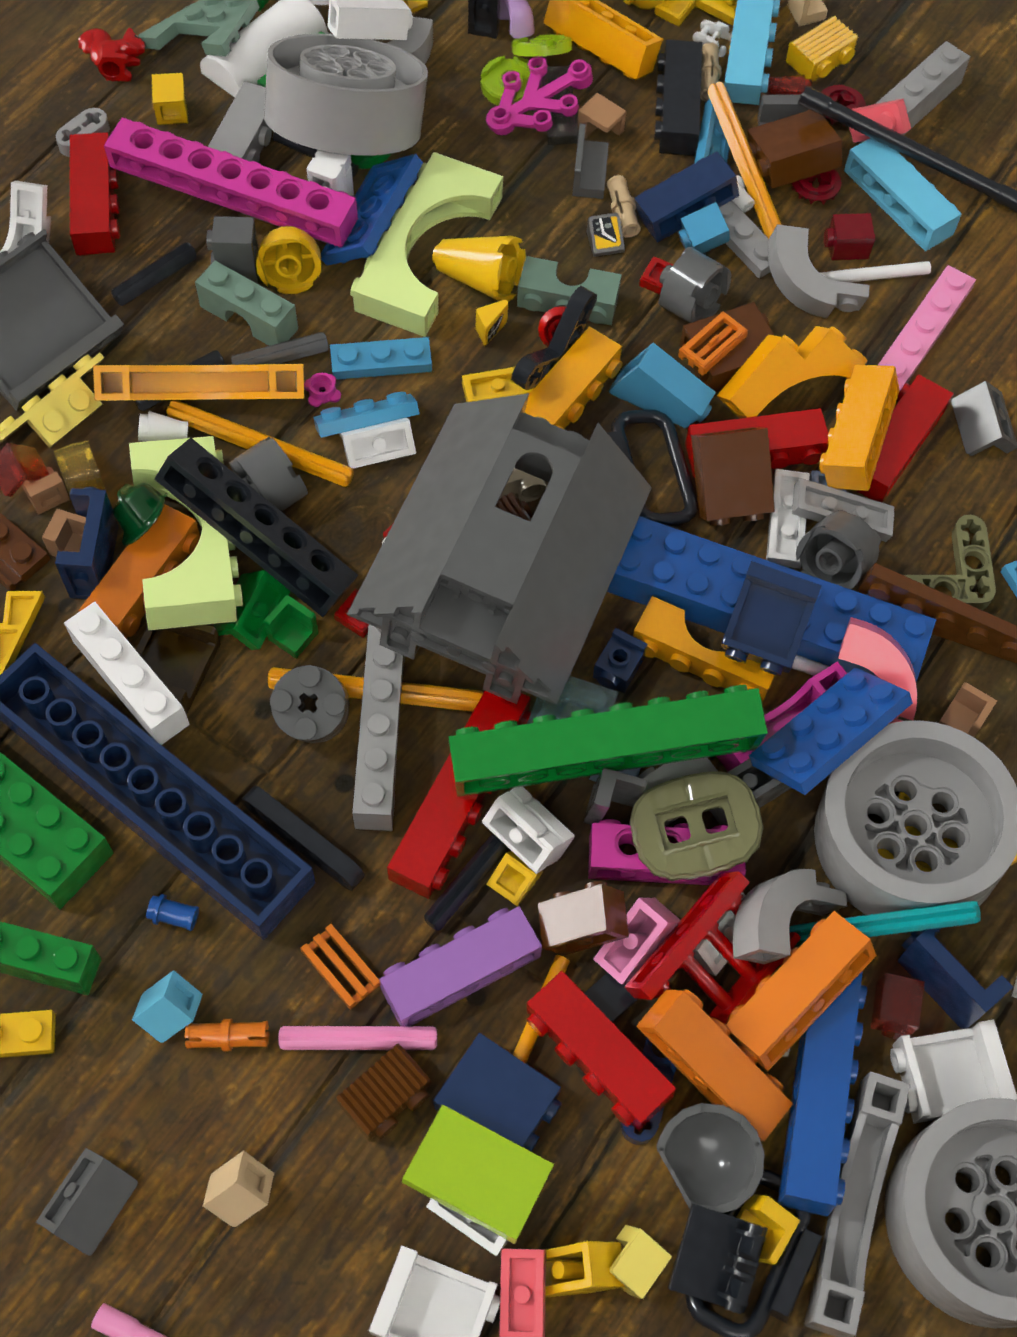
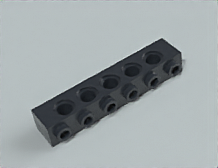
M191 437L166 458L154 479L321 617H324L337 603L358 576L346 564Z

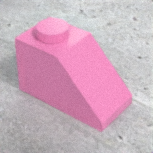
M638 898L626 914L629 937L604 944L593 958L621 985H625L681 921L656 898Z

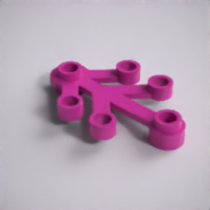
M542 56L532 57L528 62L530 76L523 98L513 104L515 93L522 87L520 74L516 71H509L503 75L504 91L500 104L493 107L486 116L488 127L498 135L510 133L515 126L535 128L540 132L548 131L553 125L550 112L562 113L564 116H573L579 110L577 97L572 94L564 95L560 100L549 98L569 86L575 89L589 87L593 82L591 66L584 60H576L571 63L568 73L539 89L542 78L548 71L546 59ZM528 110L537 111L533 116L523 114Z

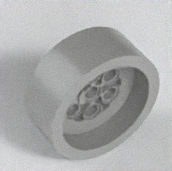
M303 34L286 37L274 42L268 49L264 120L280 136L297 144L321 151L364 156L400 152L414 146L420 139L428 70L425 64L411 53L371 39H337L333 34Z
M909 720L890 723L830 774L817 809L814 828L815 845L821 866L835 889L845 891L847 901L866 915L976 901L980 906L994 890L1017 854V786L1002 761L983 743L961 730L929 721ZM895 792L906 793L910 800L904 801L899 799ZM932 804H941L945 807L947 813L938 812L933 808ZM876 814L883 819L884 823H874L868 818V815ZM913 826L918 829L921 835L913 836L906 831L905 827ZM943 838L952 839L956 842L958 848L948 847L943 842ZM886 849L890 851L894 859L883 858L877 850ZM923 861L927 863L932 871L924 872L920 870L915 862Z
M1006 1098L980 1099L960 1105L945 1113L917 1134L905 1146L898 1156L888 1179L884 1207L885 1223L892 1250L900 1267L913 1286L929 1302L946 1314L972 1325L987 1328L1017 1327V1100ZM996 1166H1001L1008 1172L1010 1177L1008 1186L1000 1183L996 1178ZM956 1173H962L969 1179L971 1185L969 1193L958 1188L955 1181ZM987 1205L994 1207L999 1212V1226H995L988 1221L985 1214ZM947 1212L958 1217L961 1223L959 1233H954L947 1227L945 1223ZM977 1246H982L989 1252L991 1257L989 1268L982 1266L977 1261L975 1256Z

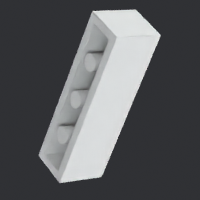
M95 601L64 622L74 644L147 733L160 745L190 725L183 706Z

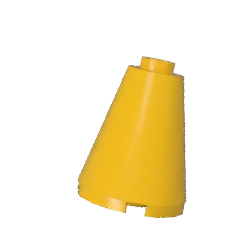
M514 236L443 239L435 246L432 260L439 272L497 301L507 299L509 302L516 295L512 294L511 291L514 285L518 286L526 252L525 249L519 248V243L523 242L522 239Z

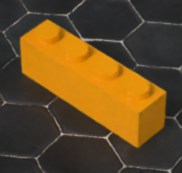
M549 0L543 22L552 28L555 34L570 37L578 48L592 52L599 57L600 61L615 66L626 77L631 79H638L653 72L663 38L599 0Z
M589 326L528 396L525 413L533 417L544 418L550 424L565 430L570 422L575 423L580 418L586 403L589 400L594 401L599 396L608 378L613 379L618 374L622 366V361H620L622 346Z
M855 365L851 379H846L844 386L845 397L843 403H839L837 406L835 428H830L827 452L822 453L820 457V473L825 474L827 486L835 489L869 491L899 393L895 366Z

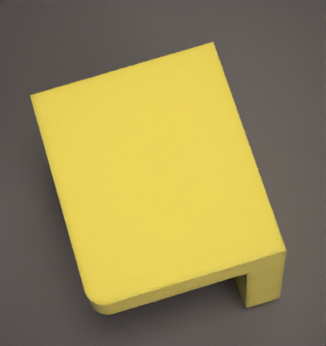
M625 1225L616 1237L625 1247L610 1267V1273L626 1286L622 1287V1289L627 1294L643 1299L672 1256L642 1229Z

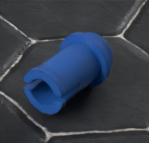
M161 894L160 897L153 895L147 908L146 918L152 919V923L156 925L159 922L192 931L198 918L199 907L168 900L165 894Z

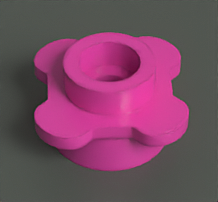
M316 373L304 382V389L310 395L308 402L311 406L319 407L321 404L328 403L329 401L336 403L340 400L341 393L336 390L335 376L327 373Z

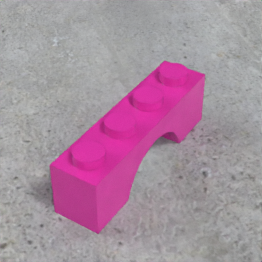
M838 661L808 679L791 698L764 715L768 734L759 746L847 674ZM755 750L720 755L717 758L729 772L750 759L749 755Z

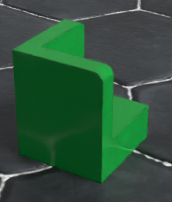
M286 595L264 620L268 640L296 659L319 633L315 613L289 595Z

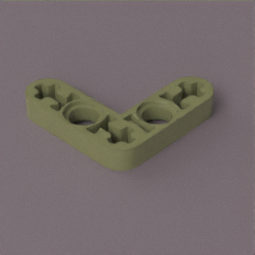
M964 515L957 521L951 536L957 575L904 576L933 589L938 586L946 587L950 590L953 598L984 610L989 606L996 594L987 527L981 518L975 515ZM964 528H969L970 533L975 534L971 545H968L970 542L969 533L963 531ZM974 556L978 558L982 563V567L979 569L969 567L965 563V557ZM978 579L980 580L977 583V588L980 594H984L982 598H978L977 593L972 592Z

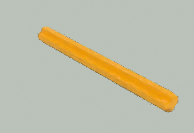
M722 82L713 83L709 86V98L747 192L755 200L753 206L764 234L770 238L776 225L782 224L727 89Z
M172 400L166 410L167 417L187 421L189 427L246 449L269 437L266 434L177 400ZM273 438L293 464L292 467L344 487L349 486L354 475L351 467Z
M270 668L268 673L269 688L274 689L279 679L292 669ZM333 674L345 686L349 698L362 699L364 677ZM402 682L400 703L473 712L483 692Z

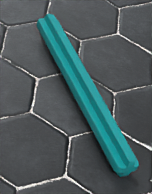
M968 901L844 919L867 937L975 924L981 921V912L976 901ZM817 922L797 924L789 927V932H796L801 937L795 946H801L810 937V932Z

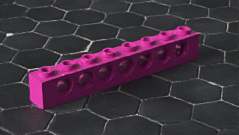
M121 118L104 144L111 168L281 227L294 226L303 229L311 237L341 248L358 220L356 198L345 192H338L323 187L316 182L291 176L287 172L262 166L258 162L233 156L226 151H218L204 146L200 142L186 140L175 136L171 132H163L138 121L134 122Z

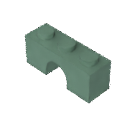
M526 256L518 284L517 307L547 312L553 307H566L574 291L578 287L583 286L597 294V301L588 321L595 324L612 325L620 292L622 274L590 268L585 282L580 285L569 286L563 284L557 278L558 262Z
M214 261L195 281L201 308L224 321H227L236 312L247 321L251 328L252 336L268 346L289 341L298 330L294 304L217 261Z

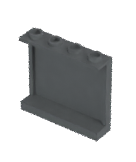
M45 229L36 235L33 232L25 235L18 242L17 245L19 247L12 252L3 251L0 253V393L16 411L34 396L45 391L62 374L65 376L74 369L73 366L84 356L89 354L91 357L118 337L124 327V323L116 314L112 317L108 315L46 241L47 231Z

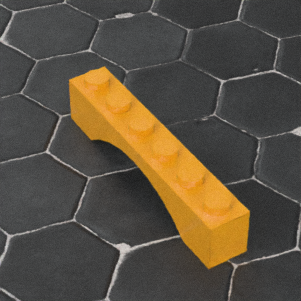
M303 364L93 365L95 401L304 399Z

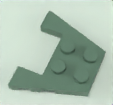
M198 0L138 34V36L144 41L146 48L157 50L164 47L178 34L209 36L201 43L205 55L226 57L231 51L230 42L236 43L240 38L238 30L241 26L243 28L248 26L258 11L259 5L257 0Z

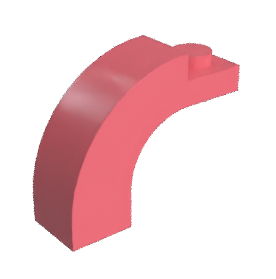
M851 617L839 650L838 659L863 666L872 671L878 678L909 691L913 704L890 723L903 721L898 719L899 716L914 720L917 707V685L913 666L908 655L901 645L886 631L871 623Z

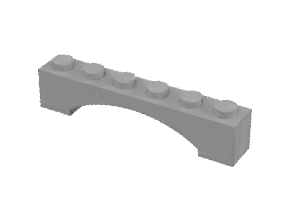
M369 625L353 801V820L355 829L393 831L398 727L406 656L380 646L381 629Z
M871 1071L859 1083L853 1116L847 1139L850 1140L849 1155L846 1164L841 1163L839 1179L845 1180L844 1198L842 1204L836 1205L828 1217L803 1326L835 1337L856 1336L865 1295V1271L874 1219L891 1151L899 1126L902 1124L910 1088L908 1083Z

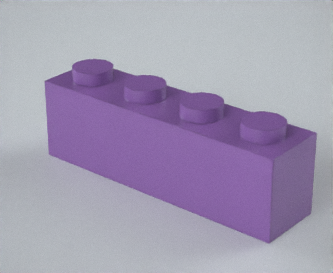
M520 906L511 911L508 908L500 909L488 918L489 922L476 929L474 926H468L457 932L453 937V941L443 946H440V944L431 945L419 953L420 958L407 965L405 962H399L385 970L384 977L379 979L380 987L399 1025L412 1026L540 958L542 945Z

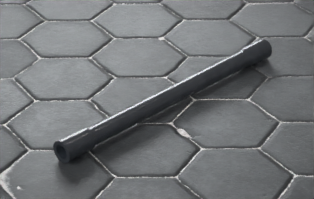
M807 85L805 86L797 102L798 104L820 115H826L1017 212V190L1005 184H999L833 101L831 97Z

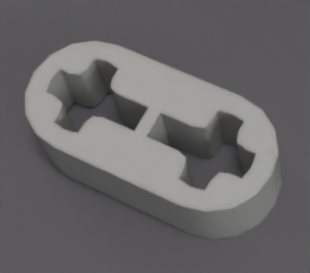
M88 108L62 126L56 133L59 151L63 155L70 157V135L109 133L110 127L106 113L99 108Z

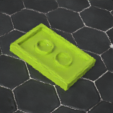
M442 1104L405 1172L402 1183L515 1244L554 1164Z

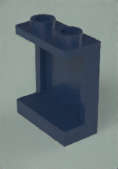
M94 487L72 488L70 490L69 496L76 514L86 517L80 552L57 551L55 561L57 570L70 598L87 599L112 567L119 526L113 515V509L106 490Z
M751 561L720 649L726 651L725 656L734 661L746 663V660L749 659L760 663V669L770 674L781 676L782 671L789 674L822 585Z
M942 928L913 931L911 936L901 945L906 951L897 961L961 1029L969 1028L1013 988L1009 981L1001 975L985 990L935 938Z
M479 1033L433 1100L434 1109L439 1112L443 1104L532 1152L540 1139L535 1134L537 1128L543 1120L550 1123L562 1105V1102L557 1099L561 1087Z

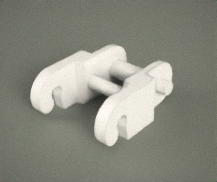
M703 20L701 22L702 30L695 32L692 36L693 41L702 42V45L714 43L719 46V42L715 39L724 38L731 41L732 32L731 34L729 33V25L720 21L714 23L709 20ZM725 46L720 48L719 57H723L726 54L727 48Z

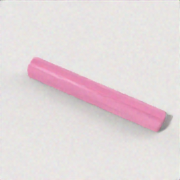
M433 1026L280 1027L278 1044L282 1050H391L398 1043L404 1050H434L437 1047V1030Z

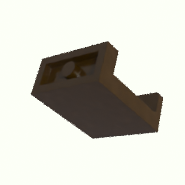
M212 624L149 631L147 626L136 651L183 706L187 716L221 643L217 629Z

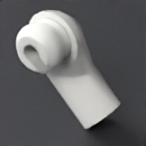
M736 175L739 197L732 201L743 212H747L753 207L755 200L745 191L742 177Z

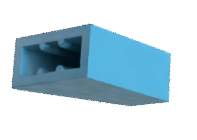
M655 343L648 346L622 368L608 391L613 396L644 410H658L665 413L674 424L683 428L688 427L696 420L700 423L706 418L712 409L709 403L716 393Z

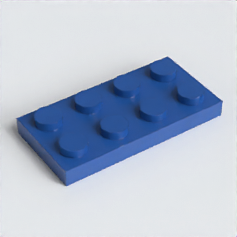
M417 154L371 167L354 196L356 198L358 220L342 248L327 243L321 252V260L327 266L346 263L349 260L362 257L368 258L377 250L378 241L382 234L390 227V220L396 210L403 204L404 196L409 187L417 180V173L423 164Z
M854 667L749 755L753 767L806 795L913 704L910 692Z

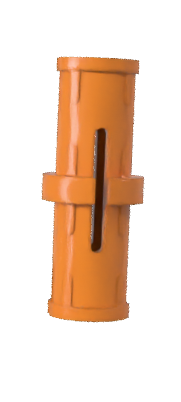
M223 1019L221 1023L191 1022L185 1027V1038H189V1040L185 1041L186 1049L221 1047L223 1052L232 1051L233 1047L267 1048L269 1032H266V1030L269 1029L268 1021L233 1023L232 1019Z

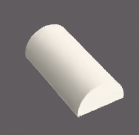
M280 0L249 23L247 27L239 31L240 38L236 43L230 42L231 51L226 57L207 55L200 63L201 73L233 97H236L244 81L258 85L257 80L266 74L268 49L274 42L290 36L317 34L320 31L328 34L326 24L317 8L309 0Z

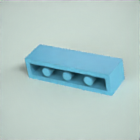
M737 0L724 84L733 103L759 105L761 92L767 93L770 74L764 73L765 67H771L773 48H768V43L775 42L777 23L771 22L772 17H778L780 0Z
M872 138L850 149L844 171L925 252L954 235L962 213L899 152Z

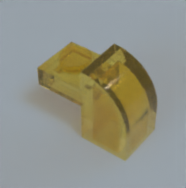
M88 440L69 444L61 449L54 450L69 495L72 488L94 487L106 490Z

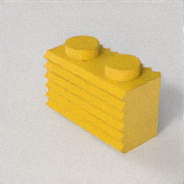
M833 16L790 42L786 62L808 82L812 83L818 77H826L835 66L838 67L839 64L845 65L853 58L858 38L857 34H853V31L849 30L848 26L845 27L840 19L837 20L836 16Z

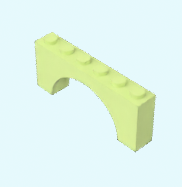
M433 152L428 163L422 164L418 180L406 192L405 202L394 213L392 224L388 231L382 234L377 250L367 258L363 274L360 278L357 277L352 284L350 295L353 296L354 311L426 337L439 313L438 292L429 289L414 276L407 263L409 253L420 236L438 223L458 217H479L490 220L502 199L503 176Z
M213 436L193 438L223 463L222 449L215 450ZM189 438L129 443L134 487L144 482L162 495L167 493V497L178 501L190 510L202 529L197 546L182 564L160 576L142 579L148 631L237 621L236 607L243 606L241 585H233V578H239L237 556H229V550H235V545L154 480L166 458Z

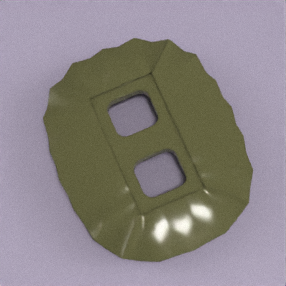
M721 771L691 774L652 787L634 803L629 822L632 840L639 860L653 875L670 881L680 879L693 880L699 877L712 876L747 862L752 854L759 849L764 829L760 808L753 791L738 776ZM721 808L725 813L728 828L724 831L710 834L705 829L702 813ZM677 818L686 819L691 837L686 841L670 843L664 827L665 823Z

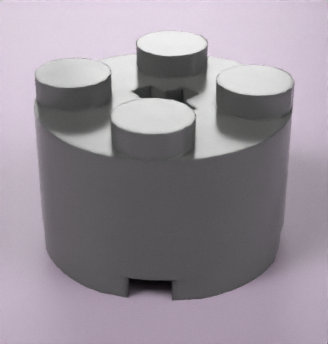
M687 247L673 266H666L661 273L660 283L663 286L659 305L688 323L713 316L721 306L717 303L720 294L727 295L731 283V271L692 247Z
M270 436L229 462L237 476L281 512L308 494L300 475L296 476L291 466L293 464L273 438H270Z
M837 510L824 517L802 537L796 549L797 561L800 559L803 568L802 573L852 589L860 582L873 564L877 562L881 538L879 533L861 518L844 510Z
M305 665L288 671L279 679L270 697L272 715L279 728L287 735L303 742L317 743L328 741L342 731L348 720L350 701L345 686L332 673L321 667ZM308 697L313 700L318 697V700L315 702L318 709L314 713L309 710L304 711L306 707L304 701Z

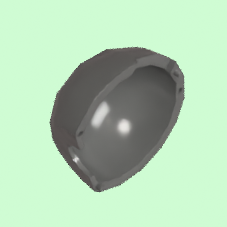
M701 1103L681 1110L666 1124L657 1142V1150L689 1209L692 1203L721 1213L738 1209L755 1193L763 1176L764 1150L758 1132L744 1115L724 1105Z

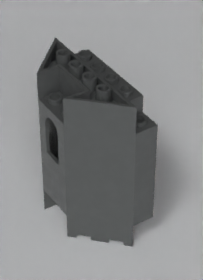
M529 393L454 404L347 615L381 629L380 646L414 660L419 648L423 647L485 674L486 678L482 690L517 704L522 691H525L557 705L652 487L599 423H597L590 440L577 432L566 431L552 425L544 418L528 415L525 413ZM514 468L549 482L531 521L496 507Z

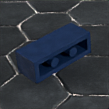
M716 151L707 157L701 158L681 172L673 174L653 188L645 190L634 199L640 220L658 243L682 229L681 218L717 202L718 207H721L739 197V190L735 173L719 152Z

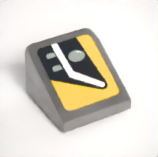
M618 213L596 215L588 218L587 235L594 257L625 252L621 221Z

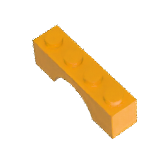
M653 596L634 629L633 637L648 644L646 657L659 658L669 663L677 671L690 672L701 677L704 682L713 687H723L726 689L731 686L746 685L747 690L759 688L762 704L776 676L761 670V664L747 659L746 663H740L725 656L726 651H714L703 647L691 637L687 630L685 610Z

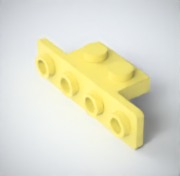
M99 353L94 358H91L87 354L73 366L76 370L74 374L69 378L62 374L47 387L51 392L44 398L40 399L36 395L21 408L25 413L15 420L12 416H9L0 423V444L24 424L28 423L50 448L101 407L102 402L95 401L94 393L82 381V378L93 370V365H99L104 356Z

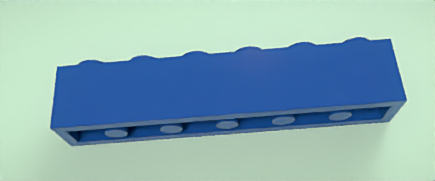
M863 971L799 1038L791 1099L793 1105L790 1107L778 1204L783 1207L827 1217L836 1205L842 1204L845 1193V1180L839 1179L841 1163L846 1164L850 1148V1140L844 1138L845 1123L850 1124L854 1111V1099L848 1098L850 1084H855L859 1067L858 1060H853L854 1046L858 1047L863 1031V1023L857 1022L858 1009H863L867 995V986L861 985Z

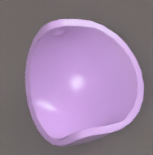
M500 0V20H510V35L514 38H524L534 34V18L529 3L526 0Z

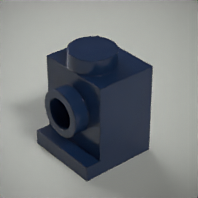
M615 628L612 637L595 663L593 678L597 679L600 685L609 690L617 689L625 693L644 661L648 644Z

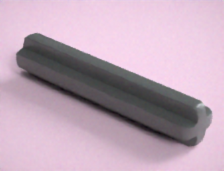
M319 332L234 355L231 357L232 365L281 364L328 350V341L324 332Z

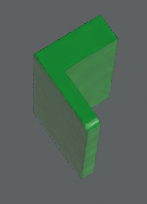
M265 570L242 574L236 585H241L243 606L236 607L237 621L214 624L218 636L231 634L251 650H259L267 637L264 620L281 600L290 593L289 589Z

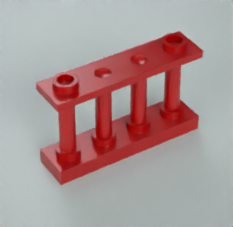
M721 872L625 985L624 988L634 998L646 1000L659 999L666 989L672 990L669 987V979L677 969L682 968L716 1003L717 1006L710 1013L709 1017L715 1018L726 1025L733 1010L739 1005H745L756 993L759 983L765 977L771 976L778 966L783 965L784 958L767 964L750 963L749 961L733 958V944L718 929L719 923L717 921L726 911L731 910L736 916L738 908L743 901L741 893L750 882L741 872ZM789 932L790 951L801 939L796 932ZM707 939L741 975L728 993L694 958L695 952L693 950L701 940Z

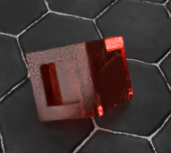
M7 443L0 451V488L5 496L12 497L25 480L37 481L50 475L35 447Z

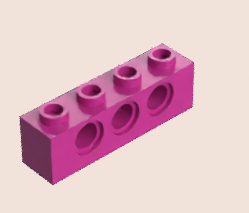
M613 819L592 823L589 836L588 879L711 885L721 873L718 872L712 876L699 877L693 880L680 879L676 881L655 876L639 860L637 853L626 855L619 849V846L622 844H631L635 847L630 825L621 824L620 821ZM687 823L677 824L674 827H665L670 843L686 841L691 837ZM719 825L712 829H706V831L713 834L726 830L728 826ZM745 863L738 864L730 870L722 872L740 871L745 877Z

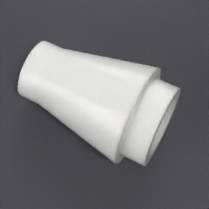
M149 411V414H140L138 441L148 442L187 438V421H180Z

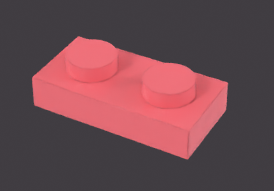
M904 99L851 109L899 134H904L911 130ZM850 128L853 143L866 141L870 138Z
M501 1249L500 1337H545L546 1250Z

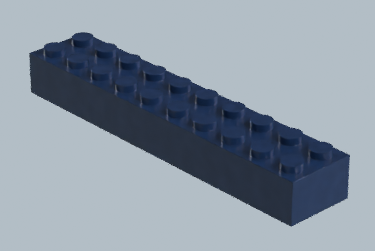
M36 643L0 675V720L261 939L264 940L316 883L312 867Z

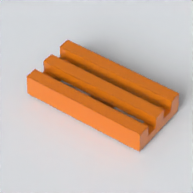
M722 311L679 349L678 357L682 360L688 359V365L692 368L697 366L699 368L698 373L703 376L747 337L748 329ZM726 323L728 325L719 334L715 335L709 341V343L706 344L700 351H698L696 354L693 352L715 331H717L723 324ZM734 331H736V332H735L730 338H728L721 346H719L712 354H710L705 360H703V359H704L710 352H712L719 344H721L727 337H729Z
M329 924L322 934L318 933L314 936L312 942L306 943L300 948L305 957L350 1010L380 986V981L332 924ZM329 939L333 940L367 980L368 984L365 987L328 945L327 941ZM320 948L356 990L357 993L354 996H351L314 951Z

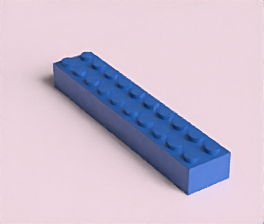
M639 516L607 592L646 606L652 596L685 610V620L725 634L749 565L753 561L822 585L796 655L827 666H831L838 661L847 673L856 667L876 676L872 671L863 666L838 659L849 620L853 617L871 623L890 634L908 655L917 681L936 619Z

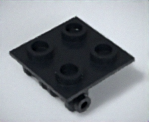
M692 1203L668 1289L724 1306L725 1309L739 1314L741 1312L745 1313L749 1303L748 1298L752 1284L756 1278V1269L760 1264L758 1262L763 1244L766 1242L768 1228Z

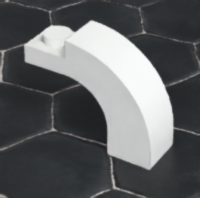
M22 181L11 182L10 226L6 242L0 253L3 251L12 252L19 247L17 244L25 235L30 232L36 235L43 229L47 231L46 241L49 243L51 217L47 216V185Z

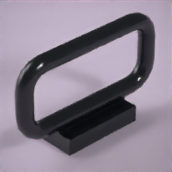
M633 410L620 413L615 417L611 425L612 432H607V434L633 465L634 461L626 437L625 426L638 423H654L662 429L684 502V509L682 511L654 513L647 508L645 503L640 516L667 526L688 523L697 513L698 502L672 420L665 413L658 410Z
M763 1168V1176L758 1185H764L779 1192L781 1175ZM742 1205L738 1209L725 1212L724 1214L737 1217ZM795 1209L794 1216L800 1222L778 1262L772 1265L752 1314L746 1322L739 1324L732 1322L709 1310L702 1299L686 1295L687 1308L693 1319L723 1337H756L767 1324L770 1314L787 1324L821 1243L822 1236L807 1230L812 1213Z

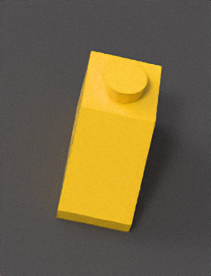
M585 1241L547 1249L545 1297L595 1293L626 1287L610 1273V1267L622 1252L621 1242Z

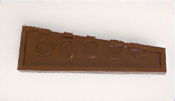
M874 563L860 582L851 589L936 619L932 632L933 635L1017 663V626L877 563Z

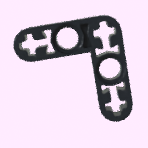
M583 286L578 287L574 291L548 348L522 357L513 370L511 376L513 383L524 390L533 389L582 335L597 301V294Z

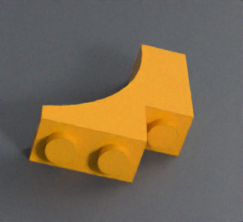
M816 326L799 347L786 335L779 337L768 334L719 392L717 397L738 418L756 417L775 397L788 388L802 381L821 376L835 375L851 379L855 365H865L867 359L859 351L851 350L845 344L846 337L835 327L825 328Z

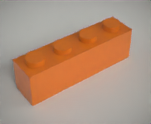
M164 504L163 510L155 523L143 536L124 549L78 611L80 612L95 601L126 639L128 636H133L140 626L141 618L146 613L142 579L165 574L182 564L188 554L191 555L200 539L196 520Z
M835 911L827 919H821L814 925L810 932V937L800 947H795L790 951L791 956L784 958L783 965L773 976H767L759 983L754 996L745 1005L742 1004L735 1008L729 1016L728 1023L725 1025L731 1032L730 1037L733 1042L738 1046L746 1048L757 1059V1063L767 1072L877 956L871 939Z
M666 989L636 1027L712 1104L724 1105L744 1115L758 1132L760 1141L765 1142L793 1105L783 1093L785 1090L784 1086L775 1077L767 1073L764 1074L757 1067V1059L746 1048L737 1046L729 1038L731 1032L722 1022L715 1018H710L701 1009L704 1004L695 994L688 990Z

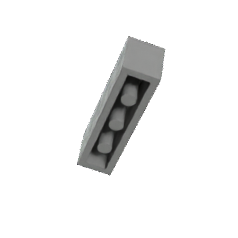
M944 42L876 104L904 99L911 128L914 127L961 84L970 56L949 42Z
M243 82L208 147L218 151L229 152L233 156L248 161L259 162L260 153L264 146H268L272 135V129L264 120L266 87Z

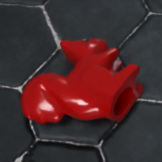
M94 28L85 31L78 40L79 49H82L86 54H90L93 64L98 67L99 72L107 81H131L132 74L126 69V66L140 65V59L136 57L146 51L144 41L133 32L132 28L127 29L122 39L112 40L107 31Z

